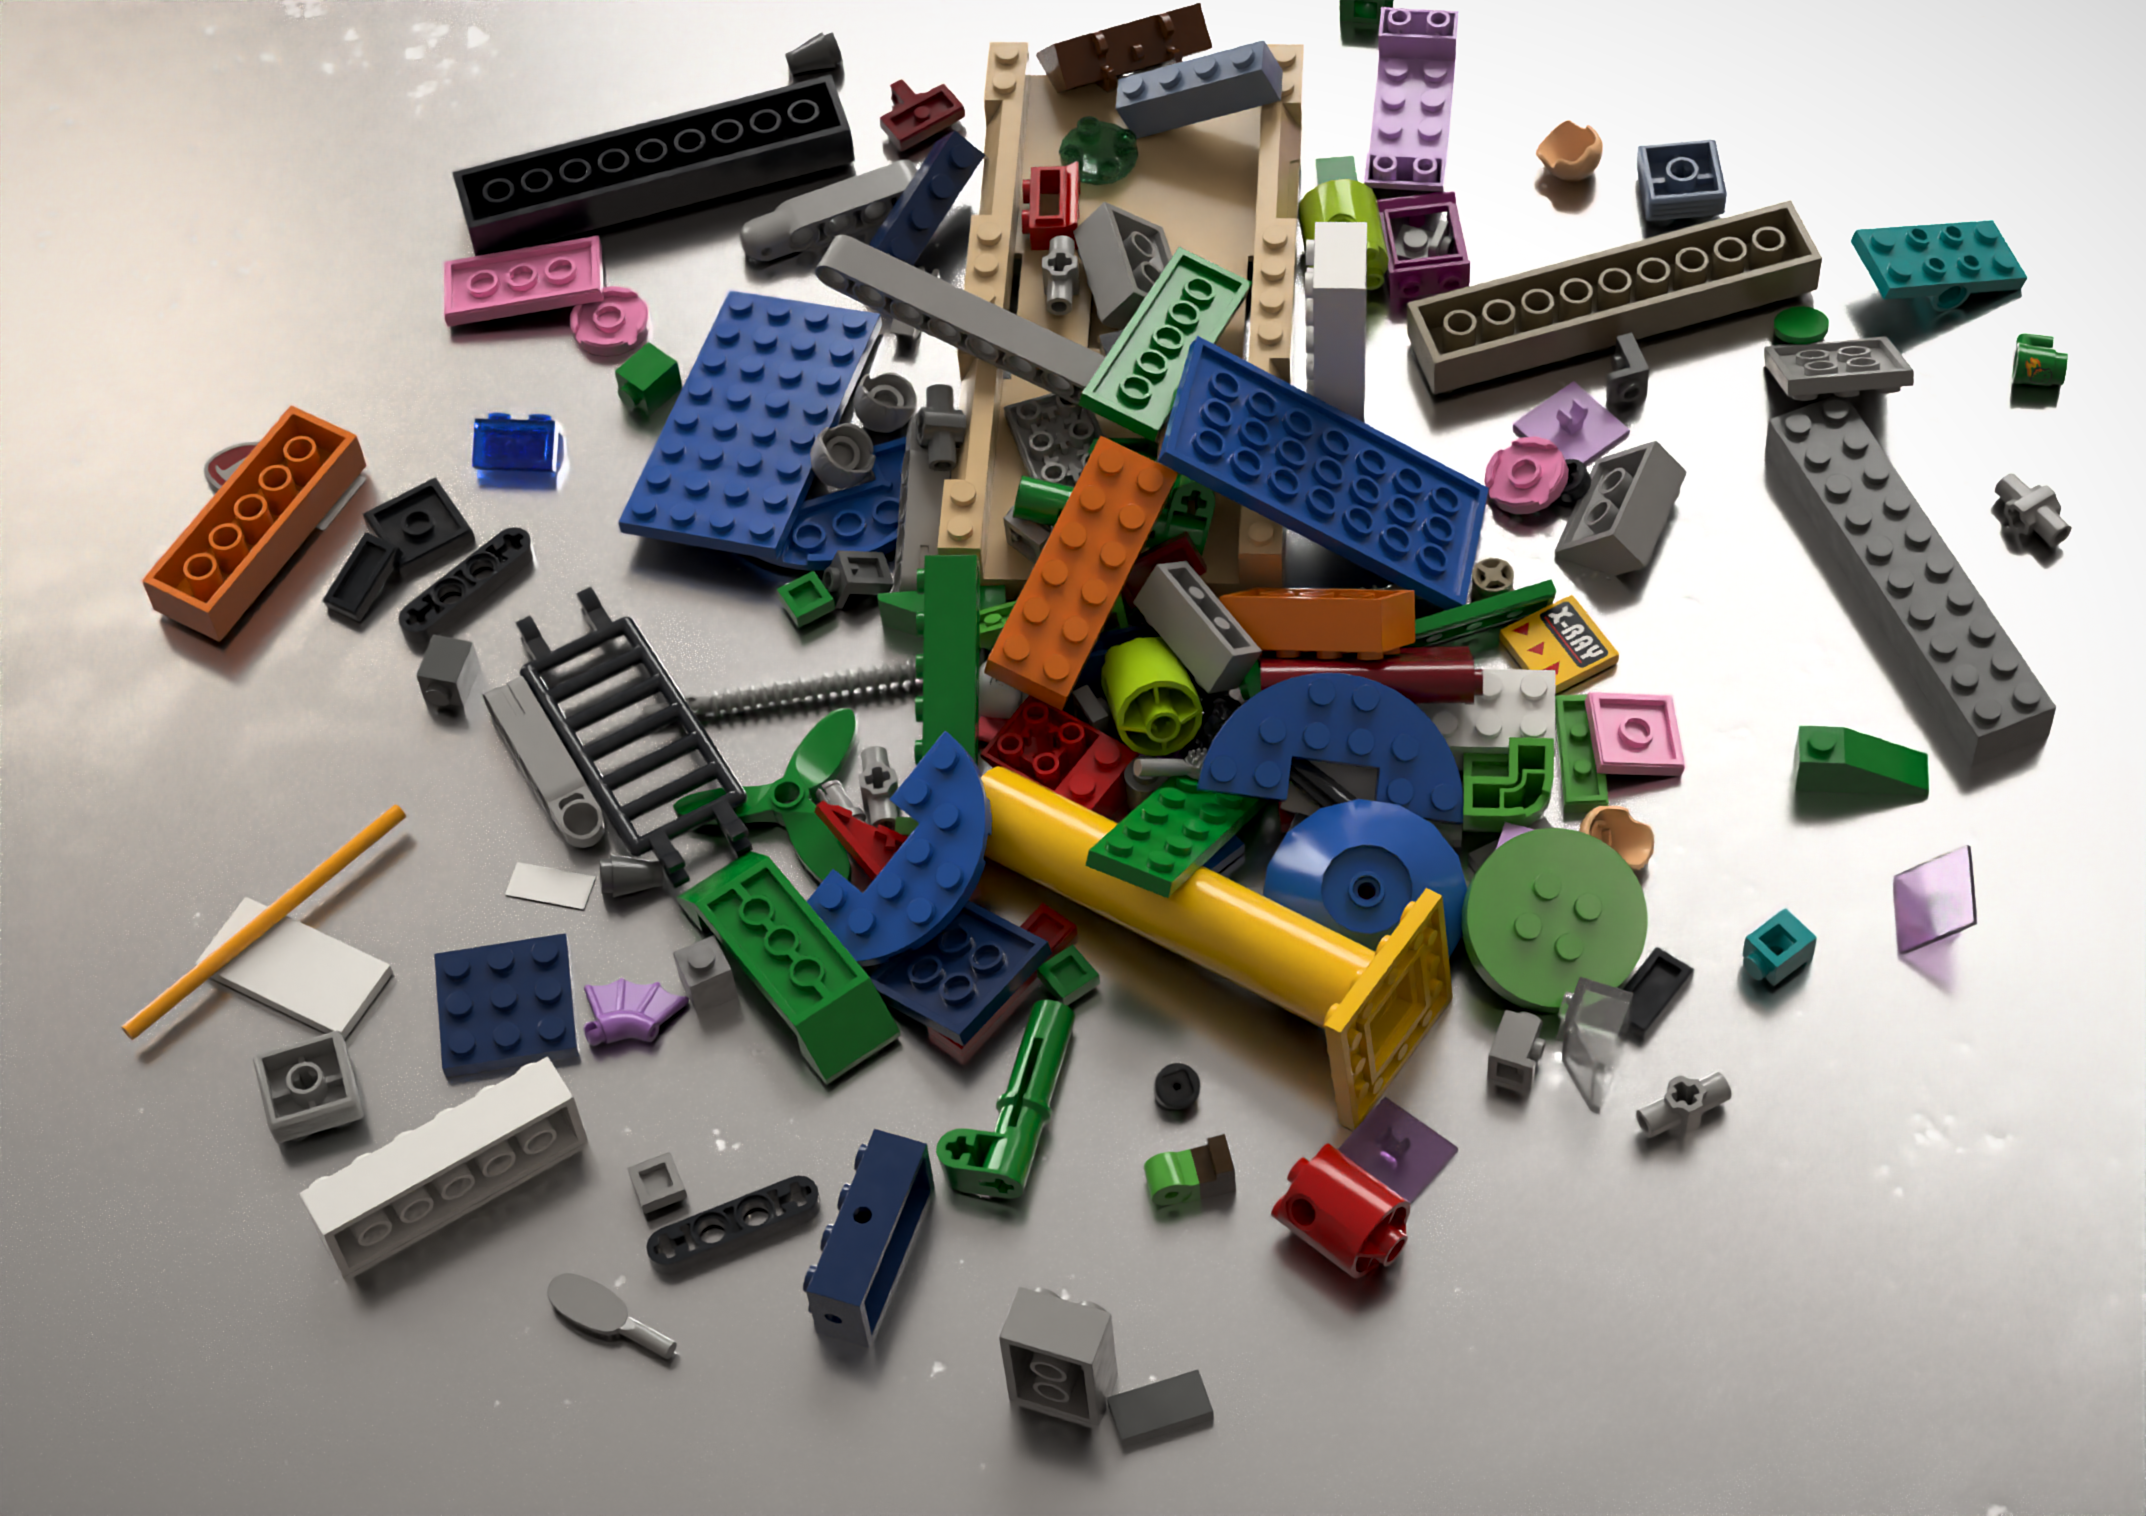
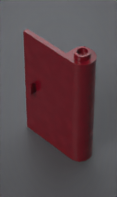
M1468 646L1400 647L1399 654L1383 655L1384 658L1379 660L1357 659V653L1343 654L1342 658L1319 659L1316 658V652L1302 653L1301 657L1279 658L1276 657V651H1262L1261 691L1278 682L1297 676L1314 673H1344L1364 677L1386 685L1411 700L1414 704L1464 703L1465 705H1474V696H1483V670L1474 669V661Z

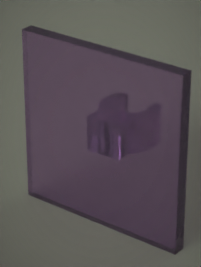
M1963 845L1893 876L1898 950L1901 955L1908 954L1978 924L1972 849L1970 845Z
M1384 1097L1337 1150L1412 1204L1458 1152V1147L1390 1099Z

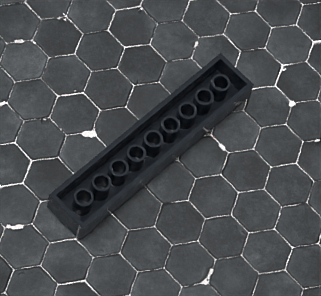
M830 74L454 171L452 174L475 256L532 246L854 162L856 159L851 128L832 75Z

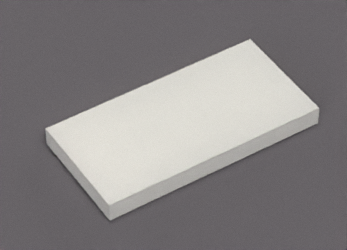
M245 896L196 961L195 966L268 907ZM285 916L210 978L326 1034L340 1031L345 1040L393 974L390 964L293 918Z

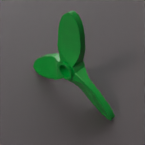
M840 708L830 712L809 731L793 752L783 778L766 785L742 786L747 794V801L744 805L734 809L737 817L743 823L777 822L782 826H786L797 856L806 869L820 883L823 882L832 869L851 882L852 870L847 852L839 840L814 812L816 805L813 803L817 799L815 796L816 791L822 789L824 792L825 789H823L822 785L836 779L855 743L858 732L857 721L853 711L849 708ZM717 788L690 794L679 799L673 805L675 814L681 817L726 795L723 788ZM795 800L791 803L785 804L787 801ZM715 819L706 823L718 825Z

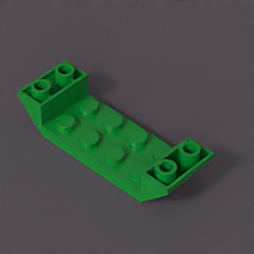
M750 851L677 896L678 903L701 931L708 927L794 1031L798 1038L801 1054L826 1085L901 1036L899 1028L871 978L769 856Z

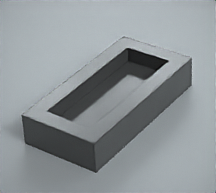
M1198 1369L1107 1397L1108 1408L1122 1448L1214 1419V1411Z

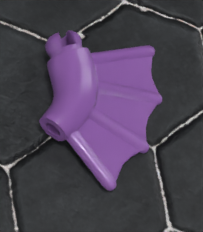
M620 978L611 984L603 986H591L588 984L585 985L584 991L596 1020L587 1022L583 1027L587 1042L592 1046H596L603 1041L605 1044L627 1038H637L652 1042L658 1034L659 1025L687 1005L689 998L687 996L670 994L661 987L659 982L641 985Z

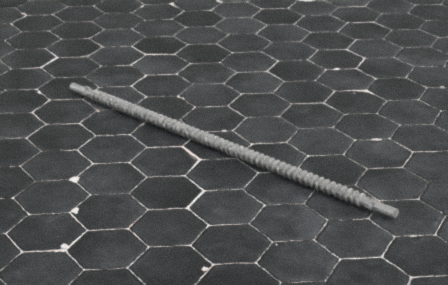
M1393 584L1392 586H1386V588L1378 589L1376 585H1372L1371 589L1375 590H1406L1396 584ZM1414 594L1415 600L1423 599L1422 597ZM981 648L980 664L987 661L991 651ZM908 659L905 665H901L899 661H896L893 667L883 663L880 669H876L875 665H871L868 671H864L863 667H859L856 673L846 669V674L840 675L836 670L831 677H827V674L823 672L819 679H815L814 675L811 674L809 675V680L803 681L802 677L798 676L794 683L786 678L784 684H778L774 680L772 686H766L764 682H761L759 688H753V685L749 684L747 690H741L737 686L735 692H729L727 688H724L722 694H717L715 690H712L709 696L689 695L684 697L697 718L699 715L710 712L718 716L721 710H726L727 714H731L733 708H738L739 712H743L746 706H750L752 710H755L758 704L768 708L770 702H775L776 706H780L783 700H787L788 704H792L795 698L805 702L806 697L811 696L813 700H817L820 694H824L825 698L828 699L832 692H836L837 696L840 697L842 696V691L848 690L849 694L852 695L857 688H860L865 693L867 687L870 686L877 691L879 685H885L887 689H890L891 683H898V686L902 687L904 681H910L914 685L916 683V669L912 659ZM665 702L643 706L644 718L668 707L669 704Z

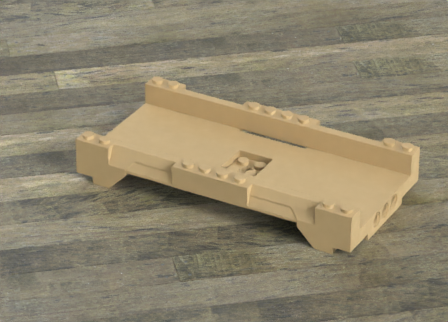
M989 41L983 98L986 120L983 177L979 215H971L964 290L1009 311L1014 259H1022L1017 315L1101 354L1099 335L1120 330L1107 327L1098 318L1097 307L1092 291L1087 284L1088 278L1083 262L1078 255V249H1075V256H1077L1079 294L1074 295L1072 298V310L1070 313L1054 315L1047 311V295L1044 294L1042 257L1047 256L1049 250L1031 251L1030 234H1022V210H1030V204H1023L1022 182L1023 179H1030L1031 167L1068 166L1074 162H1079L1081 194L1079 195L1080 219H1078V226L1102 203L1107 202L1163 227L1172 256L1178 247H1181L1245 279L1248 276V262H1253L1248 362L1291 384L1299 171H1301L1303 166L1304 44H1267L1283 70L1281 101L1135 139L1116 110L1118 79L1131 75L1116 77L1117 88L1111 92H1106L1094 83L1058 94L1047 75L1031 74L1029 42ZM1040 194V216L1059 215L1060 194ZM1246 298L1216 344L1242 359L1244 352ZM958 349L957 356L961 379L959 410H963V414L966 415V430L964 443L960 448H956V467L951 471V478L944 479L937 546L938 555H977L980 562V586L1005 585L1006 599H1018L1035 564L1010 546L1006 540L1003 518L1015 504L1021 476L1028 477V474L1004 416V406L1050 394L1051 392L1011 374V379H1003V369ZM1095 413L1105 438H1145ZM1215 492V509L1202 558L1207 565V573L1199 577L1218 599L1219 596L1253 587L1283 588L1285 579L1286 528ZM1195 500L1188 501V514L1195 515ZM1144 547L1141 553L1149 550V548Z

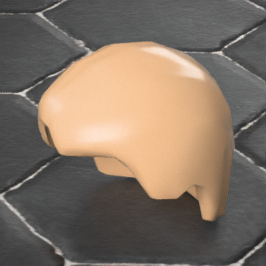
M1571 120L1563 121L1541 141L1535 155L1555 177L1569 182L1584 180L1595 172L1603 157V141L1599 133L1591 125L1587 124L1586 128H1583Z
M1598 806L1590 811L1580 824V832L1596 837L1609 845L1627 862L1633 871L1644 868V865L1648 864L1649 859L1654 854L1655 842L1651 827L1648 824L1634 820L1629 814V810L1625 807Z

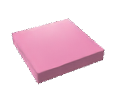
M1588 692L1585 706L1597 773L1682 776L1686 766L1672 695Z

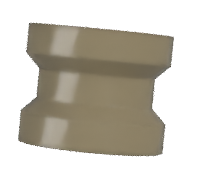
M1494 557L1479 561L1472 570L1473 584L1471 597L1473 602L1513 591L1515 572L1512 565L1506 560Z

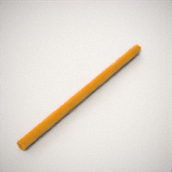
M397 804L393 805L121 1027L124 1033L132 1041L403 821L406 818L404 811Z

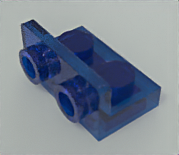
M498 412L488 413L487 419L475 418L472 467L475 470L556 472L558 437L563 436V428L555 420H552V416L546 414H529L528 420L512 419V415Z

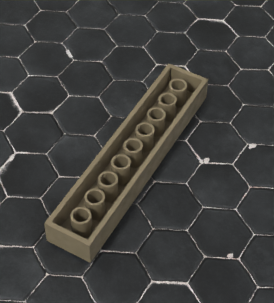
M1787 200L1407 303V336L1433 394H1438L1616 345L1617 336L1631 332L1636 340L1816 291L1819 286L1823 258L1792 200Z

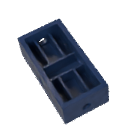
M878 1129L873 1130L868 1144L862 1143L858 1149L854 1163V1169L856 1170L851 1184L845 1183L841 1189L837 1204L839 1213L834 1225L828 1224L826 1226L820 1244V1250L823 1252L817 1266L812 1264L808 1268L803 1283V1291L807 1293L809 1301L808 1312L812 1314L816 1333L866 1348H870L935 1188L927 1143Z

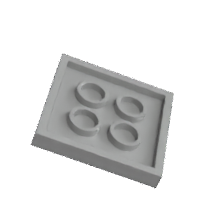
M1886 336L1824 341L1811 344L1764 346L1765 365L1787 396H1792L1795 400H1813L1818 397V394L1834 393L1838 397H1853L1859 395L1860 390L1876 389L1878 393L1892 394L1900 392L1901 387L1914 386V369Z

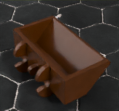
M1199 2L1053 43L1036 52V58L1058 94L1094 83L1106 92H1111L1117 88L1116 77L1157 65L1165 67L1183 62V58L1203 53L1212 49L1213 46L1201 3Z

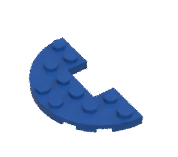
M906 437L873 446L872 454L876 456L871 470L873 481L804 501L778 560L757 558L778 566L797 570L823 571L830 566L837 550L883 552L884 555L894 551L897 542L901 472L906 451Z
M1314 673L1293 677L1278 682L1247 700L1232 714L1213 739L1205 755L1196 791L1285 802L1288 794L1291 759L1294 758L1377 769L1374 801L1399 804L1429 821L1452 824L1463 823L1464 799L1459 770L1445 738L1436 725L1418 706L1396 690L1364 677L1344 673Z
M946 731L943 732L889 799L918 822L919 825L864 893L832 869L806 901L861 967L889 962V957L900 954L910 948L916 950L936 937L952 922L968 902L985 868L986 861L983 860L987 837L992 835L990 800L986 797L981 779L982 774L973 758Z

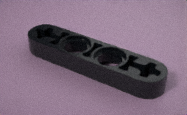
M518 527L506 528L499 532L408 603L398 616L399 625L405 639L414 644H423L431 641L433 635L442 633L526 567L534 557V547L529 533ZM510 546H513L514 548H519L521 546V549L515 550L513 548L507 550V548ZM485 566L494 569L493 573L487 578L476 579L472 577L473 572L480 567ZM456 591L462 594L461 598L455 603L444 604L440 602L441 597L448 592ZM415 620H418L421 623L426 621V623L423 625H420L418 623L412 624V622H414Z
M806 1176L789 1177L660 1228L650 1236L646 1245L650 1263L654 1270L660 1274H678L806 1223L815 1218L820 1211L821 1200L818 1186L812 1179ZM801 1193L806 1198V1204L798 1206L793 1201L792 1195ZM776 1200L779 1201L780 1208L783 1211V1214L777 1216L773 1203ZM759 1207L768 1211V1218L760 1225L752 1226L743 1221L746 1212L752 1208ZM709 1225H720L725 1229L724 1236L717 1242L706 1243L700 1239L702 1230ZM690 1234L696 1248L691 1251L685 1236ZM667 1244H671V1247L675 1249V1256L667 1258L663 1253L662 1247Z

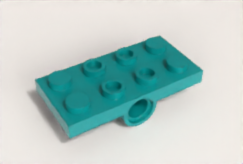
M1994 220L1856 229L1850 240L1884 300L1927 296L1935 310L1941 312L1949 311L1961 305L1970 293L2022 289L2028 279Z

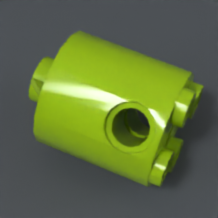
M1341 179L1319 184L1308 191L1298 205V219L1305 256L1306 240H1315V222H1367V289L1373 290L1380 287L1384 283V273L1388 269L1389 257L1378 203L1373 190L1362 182ZM1307 265L1308 268H1314V265Z
M1162 637L1136 638L1121 645L1113 646L1106 652L1105 664L1101 671V686L1120 737L1129 748L1144 755L1162 756L1182 749L1194 739L1202 724L1203 708L1186 666Z

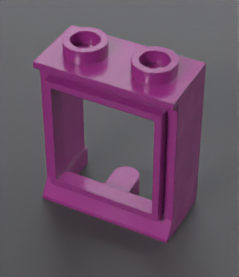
M1455 191L1377 200L1389 257L1385 277L1390 299L1444 293L1470 286L1471 262L1468 258ZM1446 212V219L1449 221L1456 254L1398 261L1390 219L1407 217L1409 226L1419 228L1424 225L1426 214Z

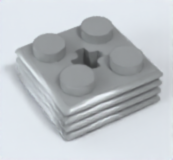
M333 1031L253 1056L268 1128L276 1143L289 1141L363 1118L364 1114L348 1049L340 1031ZM309 1084H314V1085H313L311 1088H309V1089H306V1088H305V1086H307V1085H309Z

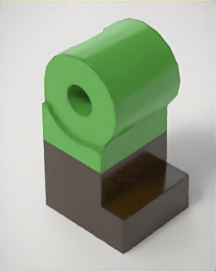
M1225 1134L1207 1138V1145L1180 1152L1169 1151L1154 1155L1143 1166L1151 1199L1157 1205H1172L1181 1202L1184 1204L1236 1192L1235 1168Z

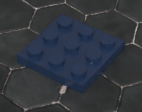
M968 900L960 913L936 937L916 950L910 948L900 954L889 957V962L882 963L870 978L884 1003L965 1046L1052 954L1048 941Z
M567 933L434 954L441 1059L445 1077L537 1063L547 1056L550 1061L580 1056L570 945Z

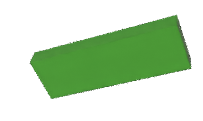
M1588 694L1555 696V731L1564 813L1590 812L1598 806H1609L1606 774H1599L1596 770L1585 706V699Z

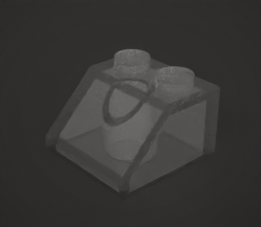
M1580 977L1574 993L1566 991L1558 1015L1562 1020L1556 1040L1563 1042L1561 1061L1591 1112L1600 1115L1628 1040L1633 993Z

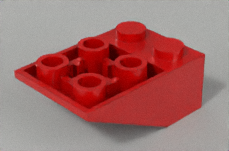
M1030 695L980 753L981 758L992 768L996 766L1005 767L1108 819L1113 816L1126 800L1124 771L1134 758L1139 757L1138 752L1133 751L1123 743L1065 711L1052 707Z

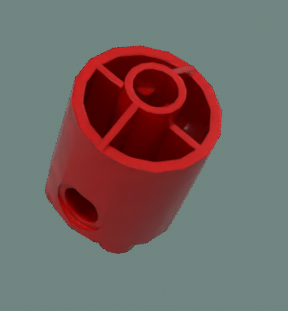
M1329 1143L1325 1144L1310 1161L1302 1157L1291 1168L1287 1180L1292 1184L1286 1194L1274 1205L1271 1211L1273 1218L1355 1279L1366 1275L1379 1262L1384 1266H1388L1395 1261L1408 1240L1406 1222L1410 1214L1411 1203Z

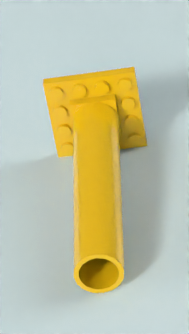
M996 766L988 770L981 777L986 797L990 800L992 813V835L987 837L984 856L1325 1029L1328 1046L1327 1053L1330 1059L1331 1078L1333 1079L1339 1124L1354 1132L1453 998L1442 895L1428 888L1424 890L1416 902L1411 901L1405 907L1400 918V924L1391 936L1385 935L1379 942L1376 951H1373L1204 866H1201L1169 898L1087 867L1085 865L1089 849L1118 823L1005 767Z

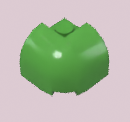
M1509 737L1508 754L1464 753L1462 832L1502 833L1505 822L1529 828L1542 817L1549 806L1553 790L1554 738Z

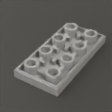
M1054 393L1004 406V416L1028 477L1075 487L1090 457L1087 451L1094 438H1099L1100 435L1104 437L1095 413ZM1048 525L1050 532H1052L1054 527Z

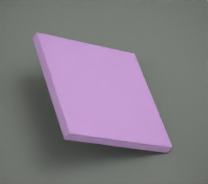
M1575 381L1512 423V427L1523 437L1537 436L1550 440L1562 452L1565 460L1576 459L1584 465L1630 434L1628 427Z

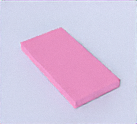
M599 236L444 262V319L447 327L604 301L602 244Z

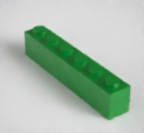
M925 555L924 568L917 569V594H924V611H917L916 634L917 637H924L923 654H916L915 662L916 679L923 680V696H916L915 720L916 723L923 722L922 739H915V765H918L943 732L946 731L965 748L979 768L980 562L977 555Z

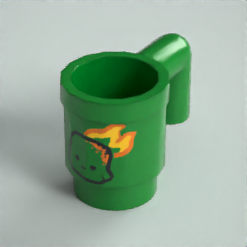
M2020 333L2015 341L2012 383L2050 387L2051 384L2063 386L2068 367V353L2057 352L2053 348L2054 336Z

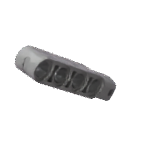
M900 160L781 203L775 211L751 219L744 224L739 235L742 249L748 256L754 259L770 261L793 252H802L833 241L837 235L848 236L882 224L918 170L910 160ZM770 248L767 253H761L763 249Z
M918 412L912 417L908 425L906 451L901 472L893 592L917 591V569L924 568L925 555H938L937 546L944 479H950V470L934 471L929 468L928 446L919 445V441L916 439Z
M517 677L500 688L496 687L482 694L496 726L552 821L554 820L564 839L574 847L587 848L594 846L601 840L605 831L601 809L524 677Z

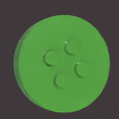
M1543 828L1525 832L1508 840L1498 847L1480 866L1465 894L1461 927L1465 948L1473 966L1481 978L1496 993L1511 1003L1529 1010L1544 1013H1564L1583 1009L1600 1001L1615 990L1630 975L1644 949L1648 929V912L1644 893L1636 875L1627 862L1613 848L1596 837L1580 831L1565 828Z

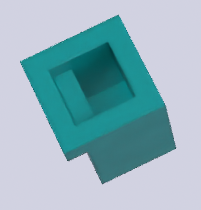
M1785 907L1745 937L1742 954L1744 957V967L1754 979L1762 980L1765 977L1775 986L1803 963L1807 965L1813 961L1817 936Z

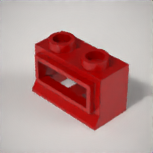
M1074 162L1068 166L1031 167L1030 179H1023L1022 182L1023 204H1030V210H1022V234H1030L1031 251L1049 250L1050 240L1061 235L1072 238L1075 241V249H1078L1073 231L1078 227V219H1080L1079 195L1081 194L1079 162ZM1040 194H1060L1059 215L1040 216Z

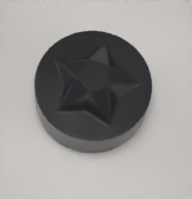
M1566 459L1565 461L1569 469L1568 480L1560 497L1557 499L1562 502H1573L1582 498L1588 492L1592 479L1586 466L1581 461Z
M1172 1063L1165 1066L1157 1074L1153 1083V1091L1157 1101L1163 1107L1175 1111L1186 1109L1192 1105L1198 1098L1201 1088L1200 1079L1195 1070L1182 1063Z

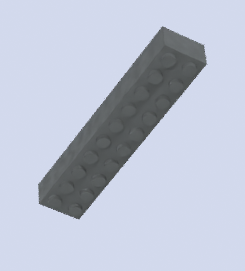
M1834 395L1769 419L1765 444L1766 454L1971 767L2049 737L2057 706L1848 397Z

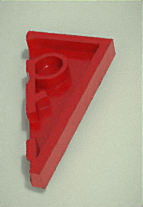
M824 800L816 805L814 811L872 881L908 838L880 824L877 828L852 817V811L839 805L828 804Z

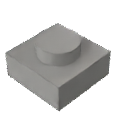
M671 1152L627 1168L644 1214L688 1198Z

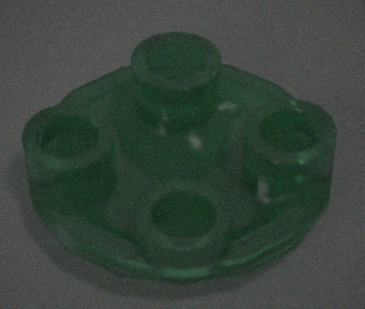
M1093 116L1083 117L1077 122V127L1072 129L1062 140L1059 149L1061 165L1068 166L1074 162H1079L1081 183L1091 185L1112 184L1125 178L1135 167L1138 158L1136 135L1130 129H1123L1116 124L1099 121Z

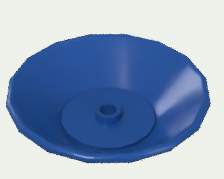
M1356 799L1320 808L1287 832L1267 865L1263 896L1376 951L1381 939L1385 935L1391 936L1400 924V918L1405 907L1411 901L1416 902L1424 890L1428 888L1442 895L1448 955L1450 958L1463 936L1461 915L1467 885L1459 856L1434 824L1399 804ZM1363 886L1371 887L1375 892L1374 897L1368 900L1362 899L1358 895L1359 888Z

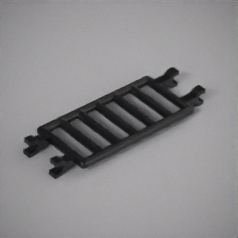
M590 586L576 593L583 607L581 609L582 615L594 631L551 651L531 615L515 622L517 629L522 635L520 638L521 643L533 658L532 661L521 666L520 676H523L573 762L631 855L638 857L653 851L675 889L689 882L690 878L684 869L686 866L685 861L679 851L674 848L671 843L672 840L715 819L737 858L753 850L752 844L747 838V835H749L748 829L734 812V809L746 803V792L633 618L625 616L612 622L602 607L595 591ZM623 635L632 647V650L551 689H548L540 676ZM639 664H643L651 677L566 718L558 705ZM661 692L669 704L668 707L584 747L576 732ZM677 721L681 723L688 734L605 776H602L594 763ZM696 750L699 751L707 765L624 806L620 805L612 792ZM716 779L726 795L641 837L631 823L632 820Z

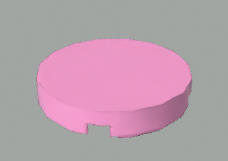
M618 286L603 287L604 301L574 306L570 314L572 335L579 347L590 354L614 356L635 349L646 338L650 329V314L646 302H643L636 292L628 288Z
M1537 436L1522 437L1511 441L1512 446L1507 447L1505 450L1500 448L1495 452L1485 468L1484 483L1489 488L1490 498L1500 509L1516 515L1530 514L1548 507L1560 497L1567 484L1569 469L1562 452L1550 440Z

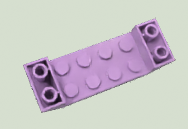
M1381 7L1378 35V64L1369 152L1366 154L1364 184L1368 187L1444 192L1456 70L1459 11Z

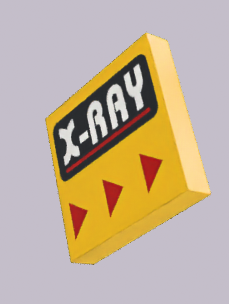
M1573 594L1501 629L1499 633L1500 641L1523 670H1555V694L1619 662L1618 651Z

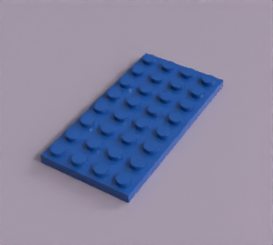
M729 290L618 521L620 532L778 560L816 475L811 466V448L818 434L824 428H833L838 425L882 327L881 315L879 313Z
M1199 336L1195 338L1189 347L1159 454V463L1406 590H1414V594L1445 610L1466 605L1489 490L1488 487Z

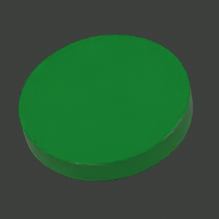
M1797 306L1787 308L1776 315L1774 319V332L1777 337L1788 343H1815L1822 340L1828 334L1829 318L1822 311L1812 307Z

